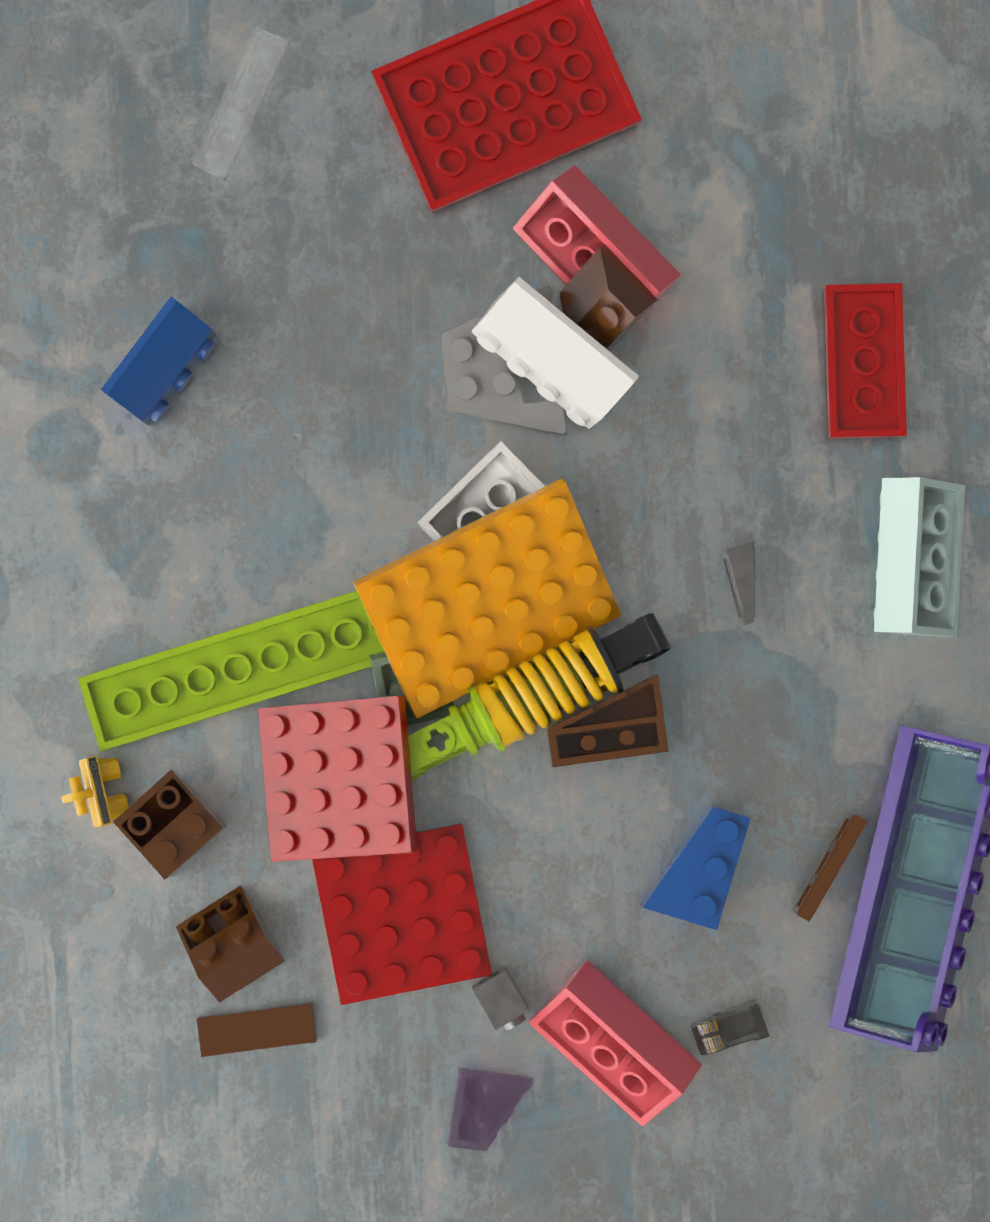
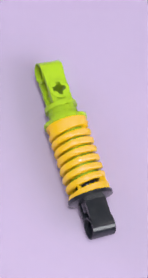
M654 613L644 615L604 638H601L595 629L589 626L586 628V631L573 637L572 645L568 641H564L558 646L559 652L555 648L548 649L545 652L546 659L538 654L533 657L532 664L528 661L520 663L519 671L515 668L508 669L506 671V678L498 674L493 677L492 684L490 685L486 682L476 686L472 685L468 688L470 700L466 704L463 703L460 707H456V705L449 707V716L408 735L412 780L466 751L474 756L479 753L478 750L481 747L483 748L487 744L492 743L500 752H503L511 743L524 739L525 733L523 729L527 734L532 735L537 732L536 722L541 728H546L551 724L549 715L554 721L562 720L564 713L561 707H563L568 715L576 713L577 706L575 700L581 708L588 707L590 699L585 688L589 690L596 701L602 700L604 698L603 692L607 690L611 693L623 692L621 673L641 663L651 661L671 649V645ZM437 734H440L443 738L449 737L444 742L446 748L443 751H439L437 747L430 748L435 743L433 737Z

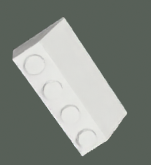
M519 276L495 300L471 331L477 336L478 343L484 349L500 355L507 361V366L513 373L529 379L537 386V391L541 396L549 401L557 402L566 410L567 416L574 423L586 426L588 429L602 420L639 377Z

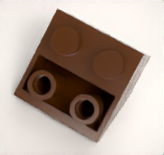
M173 770L165 774L113 821L164 880L171 877L227 826L209 804Z
M241 885L176 926L199 980L219 1003L285 962L273 935Z

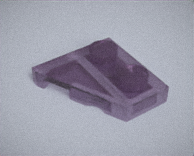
M458 1067L447 1145L449 1147L487 1151L497 1137V1132L503 1124H506L514 1112L517 1103L526 1090L528 1091L532 1086V1077Z

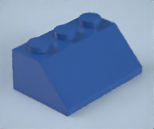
M171 296L101 388V391L147 426L152 420L158 422L170 407V403L167 402L169 397L175 390L181 392L191 380L193 373L190 370L197 360L204 361L215 348L216 342L213 339L216 333Z

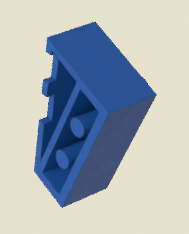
M710 805L669 865L661 873L652 889L640 903L641 907L717 930L751 818Z

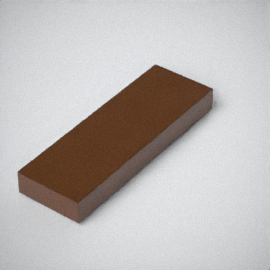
M848 814L795 905L793 913L810 922L868 821L856 814Z
M312 1002L197 1018L201 1057L317 1042Z

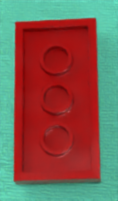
M902 283L825 285L824 312L828 439L906 437Z

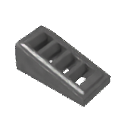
M754 542L726 549L721 554L738 618L742 625L753 623L755 618Z

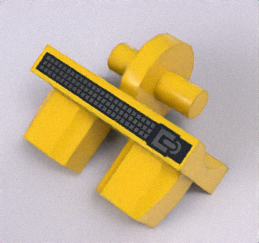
M97 756L79 760L85 790L83 791L80 776L69 778L72 794L61 796L63 803L74 801L77 816L88 813L85 800L87 798L94 828L113 824L112 820L117 819L129 808L125 793L106 797L103 782L121 778L118 759H97Z

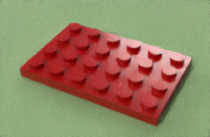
M535 0L371 71L432 213L642 122V118L590 0Z

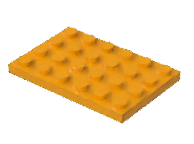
M559 479L353 581L416 719L468 694V688L472 685L476 686L482 682L489 683L493 680L494 676L498 674L503 676L508 669H517L520 663L524 661L531 662L534 656L538 654L543 656L548 649H557L559 644L564 641L571 642L574 636L586 631L587 627L592 626L596 629L622 616L567 483L563 479Z

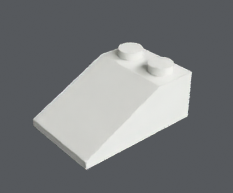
M500 441L418 521V525L435 541L545 487V485Z

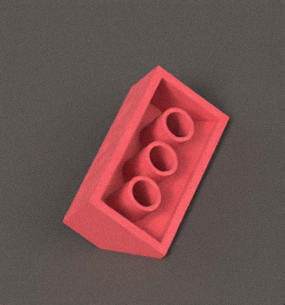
M576 165L554 179L512 228L566 285L603 244L657 299L681 276Z
M588 960L566 979L528 1022L641 1126H644L681 1096L702 1066L697 1059Z

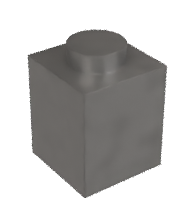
M506 966L472 986V991L495 1030L503 1026L508 1031L526 1020L523 1014L529 1011V1006Z

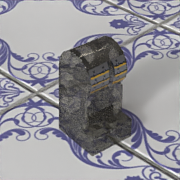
M756 999L719 1011L690 1025L700 1055L717 1053L752 1040L757 1041L770 1037Z

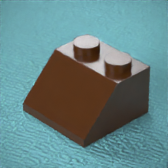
M604 244L559 293L563 313L608 351L624 337L658 300Z

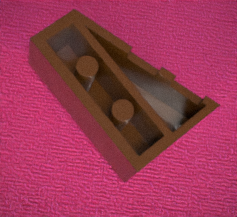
M658 674L548 727L547 736L552 767L669 752Z

